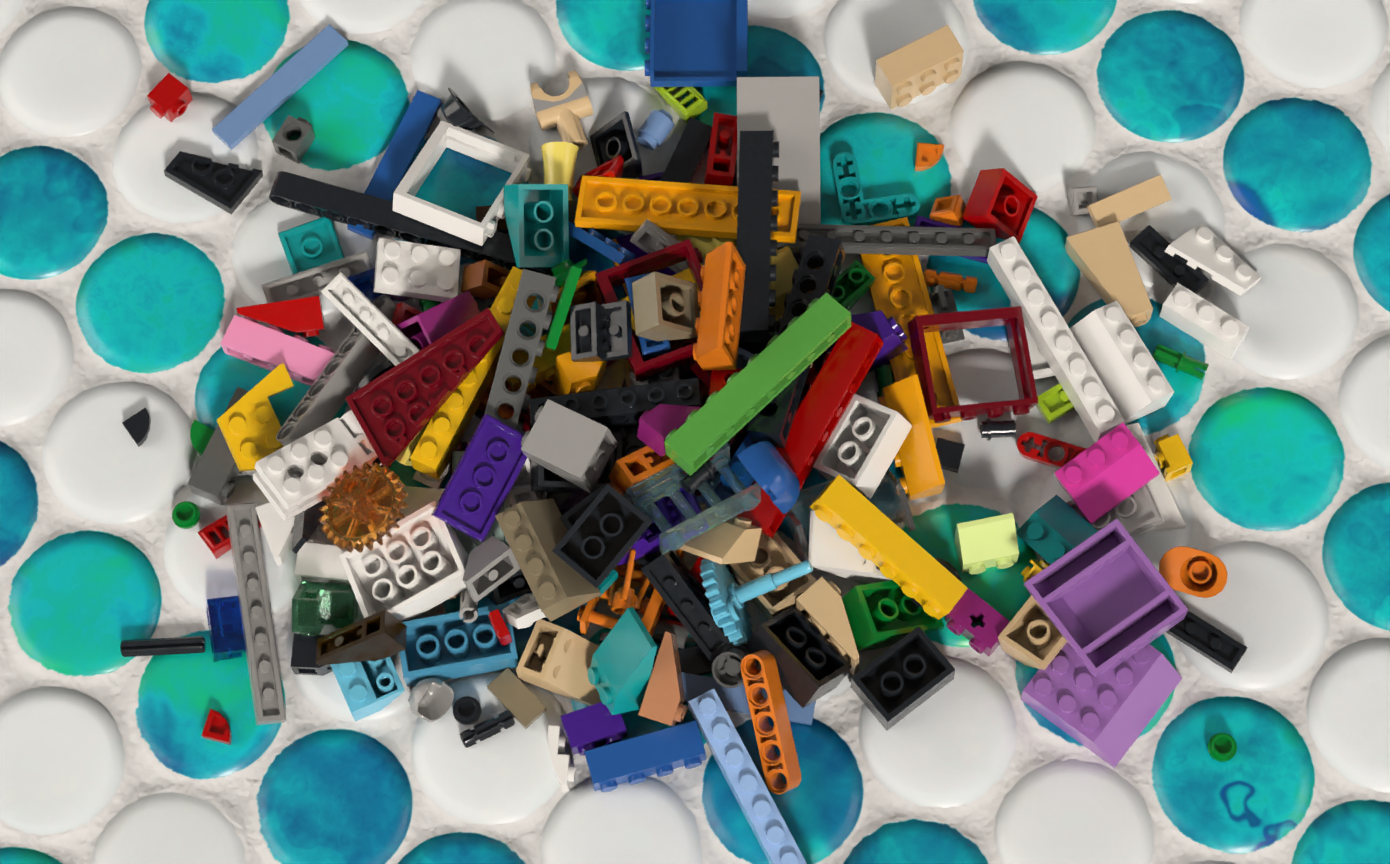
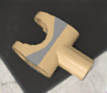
M575 70L567 72L569 86L565 93L559 96L548 95L542 88H539L537 82L531 83L530 89L534 110L541 130L545 131L557 127L562 142L575 144L579 147V150L587 146L588 141L580 119L593 115V109L585 86Z

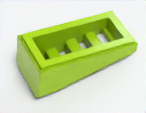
M653 87L686 124L690 117L695 119L708 109L706 99L694 87H681L682 89L673 96L670 93L678 87H669L667 89L664 87ZM686 93L688 96L679 102L677 99ZM693 100V103L691 105H689L687 108L684 107L685 104Z

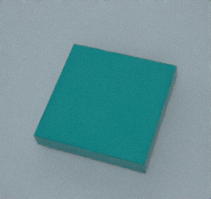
M321 217L278 233L292 274L345 257L332 221L327 218Z

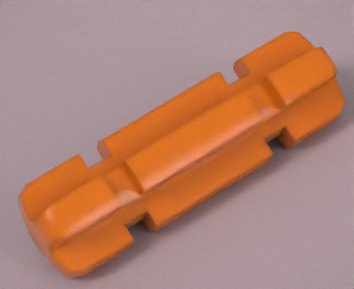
M926 269L924 272V279L928 286L937 284L944 285L945 289L952 288V290L960 291L961 288L964 289V292L975 293L978 282L976 277L966 276V278H963L961 274L943 271L936 273L937 270Z

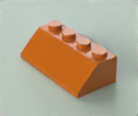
M725 242L706 254L705 265L701 266L703 290L698 293V304L701 311L700 317L696 318L695 323L698 342L693 345V358L698 362L703 371L736 370L746 265L733 242Z

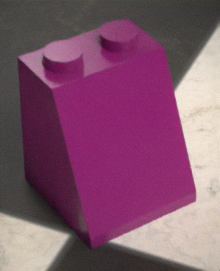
M467 291L396 325V327L419 350H422L480 312L477 302L472 298L470 291Z

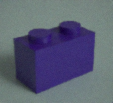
M602 702L560 716L573 755L579 753L580 756L585 755L584 751L595 749V747L604 744L609 745L623 741V738L628 736L622 715H611L607 706L602 704Z

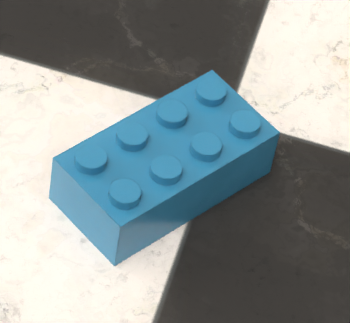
M503 603L497 606L477 608L478 617L472 623L463 622V618L460 619L459 612L402 622L407 626L406 649L399 653L403 678L407 687L415 686L419 681L429 677H435L443 681L517 667L519 657L514 627L504 620L502 610L509 606V604ZM496 609L499 610L512 638V642L504 646L503 644L501 645L488 616L490 612Z

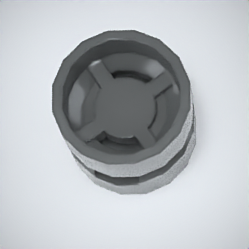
M746 643L739 646H734L733 644L720 653L713 661V677L723 687L735 688L744 683L740 664L745 656L752 654L745 647Z

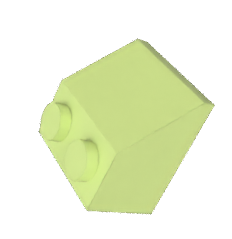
M1013 513L957 524L954 543L962 573L980 574L986 571V568L995 566L998 569H1005L1013 566L1018 561L1019 549Z

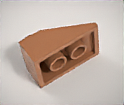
M665 631L638 715L670 726H677L678 722L684 721L688 706L684 705L685 692L676 635Z

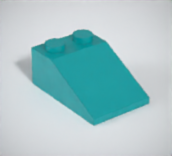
M568 184L504 185V214L517 268L554 267L560 262L569 259Z
M633 607L627 608L592 656L591 666L588 669L589 682L596 687L602 704L607 706L611 715L641 708L657 650L656 643Z

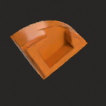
M917 142L915 171H923L935 166L943 155L944 144Z

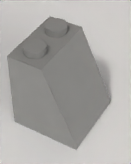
M548 399L545 405L540 406L535 415L536 422L531 431L528 430L524 434L521 441V451L530 460L585 491L592 493L618 442L608 427Z

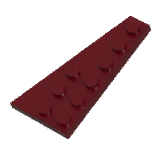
M489 308L345 398L380 462L386 469H388L505 334Z

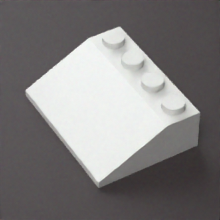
M436 500L339 555L364 618L386 609L401 622L410 621L467 589L463 582V576L469 556L452 526L431 515L438 503Z

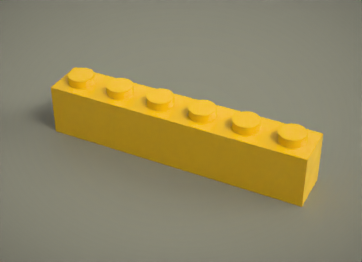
M837 475L831 480L809 506L815 511L816 516L820 520L829 523L836 530L839 537L854 545L863 558L871 560L880 568V572L885 577L896 582L905 595L914 598L921 604L923 610L928 615L938 620L950 613L968 589L842 476Z

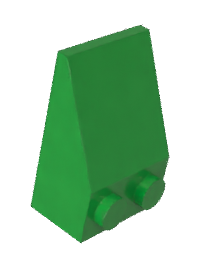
M893 580L858 585L842 597L858 652L896 644L918 626L925 634L945 627L942 618L938 620L928 615L921 607L918 608Z

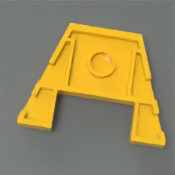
M284 363L278 365L216 420L239 471L256 470L255 463L284 447L276 439L281 425L268 399L294 386Z

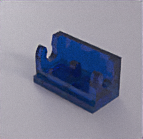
M238 596L207 599L206 614L213 662L242 657V652H246Z

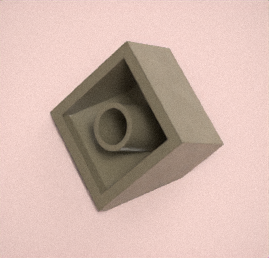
M656 271L632 283L636 336L654 341L698 338L695 327L696 318L699 317L696 283Z

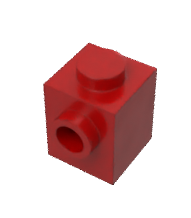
M170 73L147 95L151 104L150 110L157 117L162 118L164 116L170 122L176 117L183 115L188 104L193 100L189 88Z

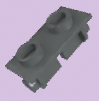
M944 285L935 286L933 288L934 292L929 293L934 314L958 312L952 288L945 289ZM963 329L939 331L943 344L965 340Z

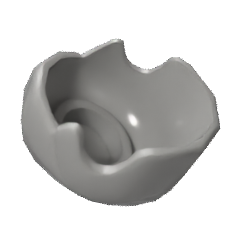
M435 677L424 678L411 690L408 699L411 711L417 717L423 718L427 722H434L442 718L450 709L454 700V691L441 679Z

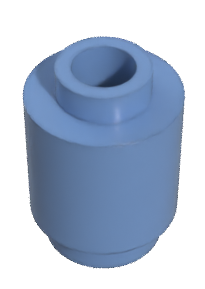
M663 109L659 111L652 110L638 130L637 141L651 151L656 147H660L675 126L672 121L673 117Z

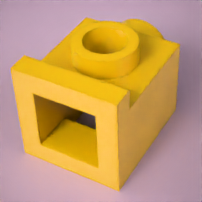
M1168 434L1163 435L1154 441L1156 449L1153 455L1159 468L1164 469L1163 477L1166 482L1190 472L1193 462L1179 434L1171 437Z

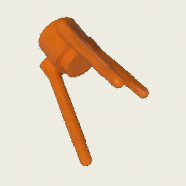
M635 549L630 550L623 587H619L617 592L615 582L609 587L608 605L612 606L611 611L619 615H623L627 608L630 607L639 611L641 600L650 584L648 578L645 577L637 596L635 595V590L630 588L636 554Z

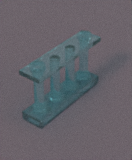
M728 443L723 445L708 460L714 464L717 471L720 472L736 494L721 501L706 481L698 490L711 507L699 514L694 511L679 491L682 488L680 480L688 474L676 463L626 489V494L655 518L654 523L662 532L659 534L660 552L662 554L681 548L689 540L744 511L754 509L761 503V486L755 483L746 488L728 465L730 462V446ZM669 496L687 520L672 527L654 502Z

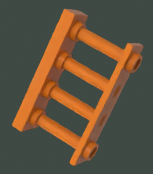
M673 547V549L676 551L679 557L683 560L684 550ZM618 565L614 570L618 572V576L625 577L627 566ZM633 568L631 580L643 583L646 577L645 574ZM650 582L649 586L654 591L651 598L646 597L645 600H641L639 610L644 615L642 622L652 637L666 602ZM609 588L600 597L597 596L588 601L587 605H581L577 615V621L580 622V633L586 634L590 623L612 629L619 619L595 612L600 598L609 600Z

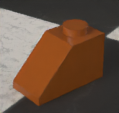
M487 260L464 266L461 292L470 291L472 297H478L483 300L496 298L510 270Z

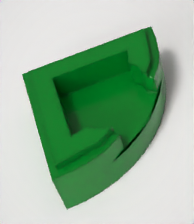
M194 420L190 430V438L196 452L202 456L214 430Z

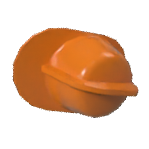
M1178 546L1164 553L1159 562V573L1172 589L1209 598L1220 593L1227 583L1228 573L1225 564L1220 558L1205 551Z

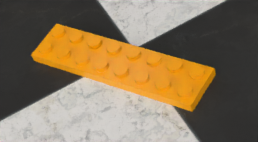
M582 175L575 215V227L636 232L648 219L668 234L737 239L738 187ZM778 190V207H773V215L778 216V231L772 232V240L796 243L801 191Z
M905 217L872 226L910 225L908 218ZM859 254L862 266L876 278V281L869 288L874 310H882L888 318L893 316L908 337L904 340L908 349L889 360L894 383L916 375L907 323L917 315L934 314L918 255ZM939 331L924 333L937 407L960 405ZM954 417L945 423H934V420H929L931 428L962 422L960 417Z

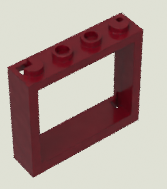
M690 239L596 273V285L604 304L618 302L613 287L624 284L625 278L659 271L686 260L698 290L702 291L703 282L701 280L700 263H703V258L698 248H693ZM632 335L633 357L627 358L636 381L693 361L694 343L644 362Z
M1021 306L917 315L907 323L916 375L918 374L929 420H934V423H945L950 421L951 418L960 417L962 421L976 419L977 415L987 414V418H996L1003 416L1005 412H1013V415H1024L1030 413L1029 410L1039 403ZM1006 325L1019 399L937 407L924 333Z

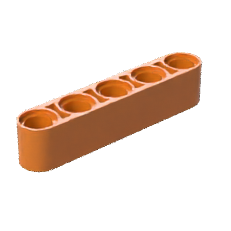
M760 650L742 659L740 664L766 785L772 793L783 794L798 787L802 779L776 659L771 652ZM756 659L761 664V671L756 667ZM762 688L767 691V699L762 695ZM769 716L774 721V728L769 725ZM775 745H777L780 749V756H778L775 752ZM781 773L786 777L787 784L782 782Z

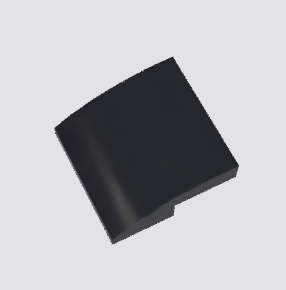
M623 300L601 305L597 302L570 306L571 360L573 362L609 361L633 357L630 302Z

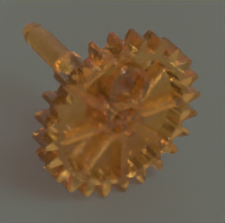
M365 462L362 470L357 465H354L353 473L350 474L346 470L343 471L344 478L342 480L335 477L337 485L335 488L327 487L331 494L321 498L327 504L319 508V511L324 514L319 518V521L324 525L321 530L327 535L326 538L341 550L345 548L350 553L353 549L362 553L364 545L371 551L375 541L383 545L382 537L386 535L391 538L390 529L400 528L396 520L405 518L400 509L408 507L402 500L408 494L403 490L405 485L399 480L400 477L385 465L381 467L378 463H374L371 467Z

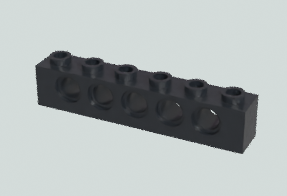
M698 378L529 399L531 427L536 422L535 415L540 406H544L548 399L609 429L638 426L640 416L647 410L651 411L659 404L699 406L701 408L704 406L703 391Z

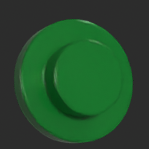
M189 501L177 504L172 511L173 522L181 529L193 528L198 524L201 516L198 506Z
M1217 733L1210 738L1207 749L1209 755L1214 760L1227 762L1235 756L1237 744L1229 734Z

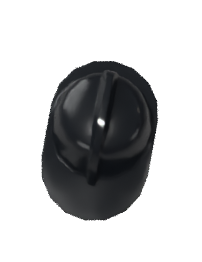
M448 88L451 95L437 112L440 120L468 131L483 125L494 134L488 126L471 113L460 97L451 88Z

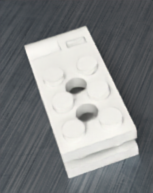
M350 410L340 419L338 417L257 461L255 463L257 472L253 473V480L282 519L287 521L378 470L382 463L354 413Z

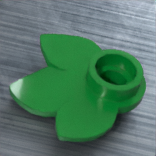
M569 258L551 268L554 274L553 277H556L555 284L560 287L564 286L569 268L572 266L582 268L589 261L584 259L578 263H573Z

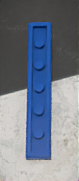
M417 90L364 194L393 201L394 191L409 170L437 116L438 110L443 104L441 99ZM347 225L349 231L373 240L376 234L372 230L364 229L363 225Z

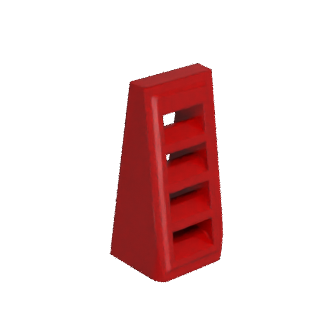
M227 515L197 532L216 559L231 549L230 537L226 538L221 531L226 528L229 532ZM258 520V526H259V529H260V528L262 527V525H261V523H260L259 520ZM216 534L221 540L218 544L212 538Z

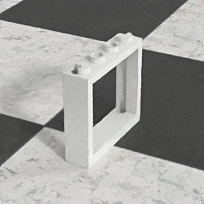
M441 120L394 191L393 211L483 246L486 239L494 235L498 220L505 218L504 187L481 223L415 197L416 193L446 147L512 173L505 185L522 184V182L528 181L532 171L529 168L530 155Z

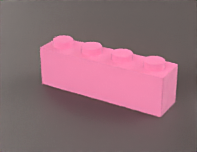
M234 315L220 343L225 354L269 371H273L278 365L284 363L292 380L310 387L335 354L331 348L320 344L317 347L309 344L307 339L299 335L291 337L284 334L278 327L272 325L265 327L260 325L257 320L245 316L242 318Z

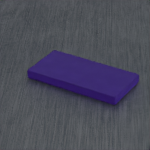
M484 414L431 515L477 541L483 542L496 518L495 516L499 513L527 459L521 451V441L524 434L494 417Z

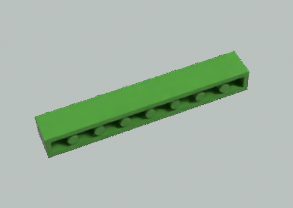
M827 292L820 299L815 298L811 301L806 312L800 317H794L780 336L775 335L767 344V348L760 354H754L741 372L732 374L727 380L726 385L719 392L714 391L701 409L692 411L688 415L686 422L679 429L675 428L667 435L664 442L666 455L691 476L851 327V313Z

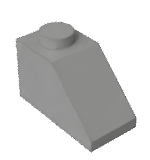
M491 536L470 552L463 582L471 598L477 603L521 568L511 548L494 536Z

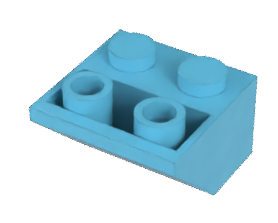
M390 656L381 660L330 664L355 722L381 711L405 691Z

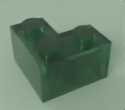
M302 581L292 598V632H300L302 636L320 634L325 624H331L335 628L342 629L355 623L358 618V602L351 584Z

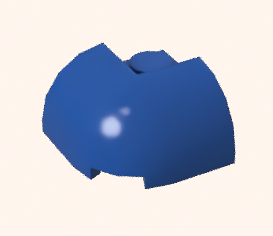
M768 441L758 442L742 451L737 457L759 486L771 497L772 502L785 514L797 501L800 493L799 480L793 469L787 464L772 443Z

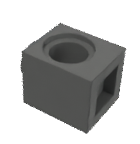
M288 115L272 140L275 152L299 164L315 139L312 125L301 117L296 119ZM293 135H301L296 140H290V137Z

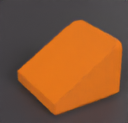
M961 195L936 198L929 215L930 219L953 226H962L964 221L962 216L966 206Z

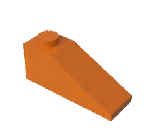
M645 446L617 460L608 478L625 494L631 497L647 489L679 466L666 454L661 457L649 446Z

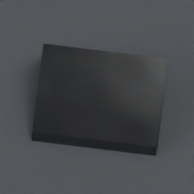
M624 111L590 135L589 138L597 167L621 155L624 159L622 178L633 179L643 176L642 162L629 112Z

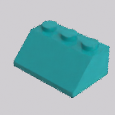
M1055 495L1037 509L1019 528L1016 534L1051 565L1098 531L1063 499Z

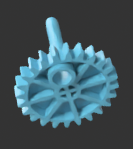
M703 559L700 565L702 571L700 575L704 581L702 585L706 589L705 595L710 601L709 607L715 623L719 628H723L724 635L728 636L729 641L733 642L734 646L747 643L752 637L751 627L753 626L749 620L751 616L746 609L748 606L745 602L773 591L781 584L812 572L813 566L809 560L803 561L777 573H768L739 585L735 582L734 574L730 573L728 565Z

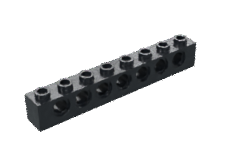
M809 235L806 245H802L800 250L801 262L799 268L793 272V287L791 293L786 294L784 302L785 312L783 317L778 319L777 335L780 336L787 329V325L794 317L806 312L808 305L815 298L820 299L826 292L831 297L833 296L845 257L841 240ZM811 364L745 425V430L748 432L752 443L768 441L774 447L785 449ZM770 412H776L771 416H766Z

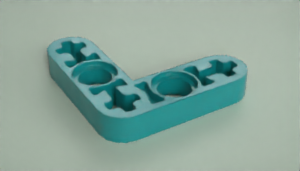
M841 152L834 157L833 176L841 220L844 225H874L905 217L908 218V221H911L917 217L920 210V202L915 195L904 193L864 199L855 156L849 152ZM843 161H846V164L849 165V177H844L843 167L841 166ZM845 185H853L857 192L852 196H846L841 190ZM907 202L912 206L910 212H906V209L903 208L904 203ZM853 203L855 213L858 214L856 220H852V217L849 216L850 204ZM892 204H896V205H895V209H897V210H896V214H894V215H893V206H892ZM882 205L889 212L886 216L878 217L873 213V209L876 206Z

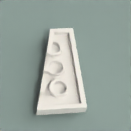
M1139 423L1127 424V428L1141 444L1160 473L1147 483V486L1164 521L1136 535L1185 529L1186 524Z

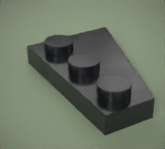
M181 151L164 170L167 178L231 215L263 177L262 170L253 168L250 171L239 168L237 164L229 163L225 165L216 163L211 158Z

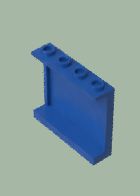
M646 0V10H651V15H646L645 17L646 32H650V38H645V54H650V60H645V76H650L651 87L737 86V77H748V0Z

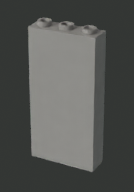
M819 76L737 77L738 182L740 131H773L774 141H779L780 147L779 158H774V166H779V182H774L773 189L801 191L798 224H821Z

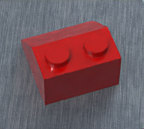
M1004 168L980 170L962 218L975 228L995 229L998 238L1007 240L1014 236L1017 242L1020 243L1038 196Z

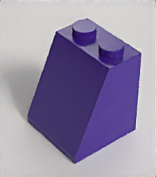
M882 310L851 315V322L878 334L884 342L868 373L908 349L904 342L908 337L893 316L888 318ZM836 341L827 349V352L832 351Z

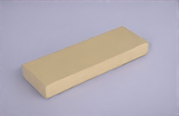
M1160 174L1087 206V209L1095 227L1098 228L1118 221H1124L1168 202L1172 198Z

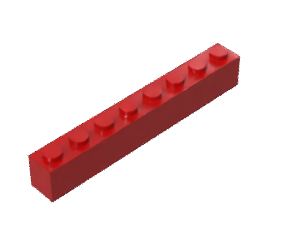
M851 322V327L836 340L832 351L825 355L822 361L823 367L819 374L811 379L808 393L804 400L799 401L785 449L776 447V450L795 472L799 480L800 490L844 411L884 345L878 334ZM754 479L752 483L753 489L749 496L741 501L737 517L752 520L751 525L762 528L761 533L773 539L787 513L783 514L770 499L771 497Z

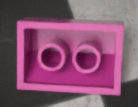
M1121 423L1054 474L1059 484L1089 523L1093 524L1160 473L1124 423Z

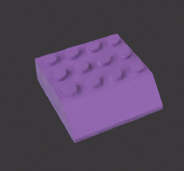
M1118 519L1112 521L1024 583V586L1094 677L1120 665L1182 621L1188 612L1187 607Z
M1067 642L1045 670L1039 669L1024 688L1021 700L1115 768L1182 680V677L1165 656L1150 644L1117 667L1094 677Z

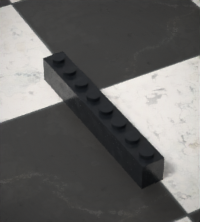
M740 131L736 249L744 261L746 269L739 343H768L770 341V332H775V315H770V307H776V290H771V281H776V265H771L772 256H777V240H772V232L778 231V216L773 215V207H778V190H773L774 182H779V166H774V158H779L780 147L779 141H774L773 131Z

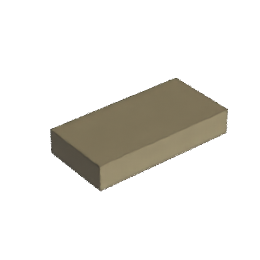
M506 668L487 685V689L511 712L512 716L525 729L547 711L546 707L509 668Z

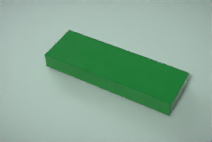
M575 266L569 268L544 344L547 349L556 350L582 271L581 268Z

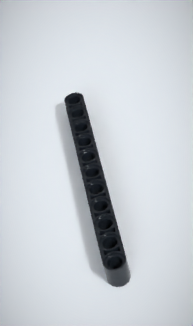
M284 171L277 173L269 195V199L273 203L347 225H363L364 229L407 242L461 249L460 257L478 262L487 260L510 271L513 266L517 268L509 234L495 231L494 235L491 238L488 237L483 246H480L393 211L392 201ZM553 267L519 268L549 276L554 275L551 270Z

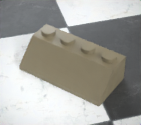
M553 498L519 502L495 516L541 611L550 622L601 595L599 588L594 587L552 551L569 531L559 518L562 514Z

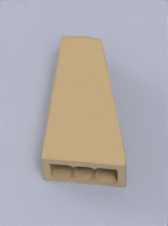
M1119 221L1066 238V253L1104 302L1110 304L1118 301L1134 327L1146 324L1151 319L1153 307Z

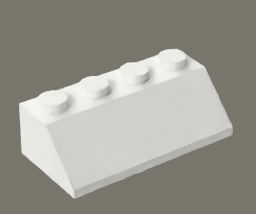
M1118 301L1092 311L1070 328L1124 418V424L1166 406L1174 394V390Z

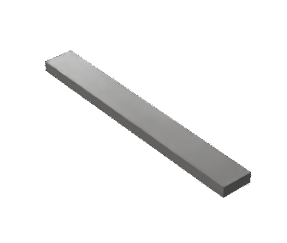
M255 502L228 504L226 506V514L256 725L285 723L286 713L257 512L255 509L256 505Z

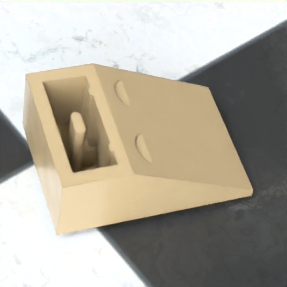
M540 619L534 626L516 668L518 679L588 706L600 703L599 693L588 679V669L591 666L592 656L599 646L566 628Z

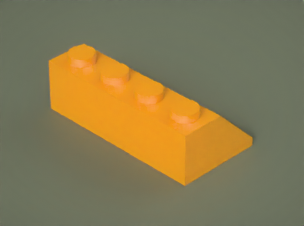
M918 374L912 375L882 389V397H878L880 405L899 412L912 425L911 430L893 459L895 468L900 467L902 477L898 478L902 495L907 494L908 501L941 494L945 485Z

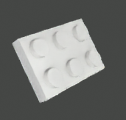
M379 238L377 242L373 292L446 302L458 295L461 249Z

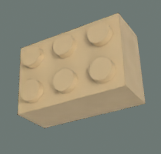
M946 25L877 59L875 85L890 110L897 106H906L913 98L921 94L923 96L928 95L937 86L943 83L949 84L957 80L962 71L964 50L949 26Z

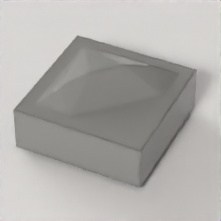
M1097 186L1068 189L1071 216L1090 215L1087 206L1099 201Z

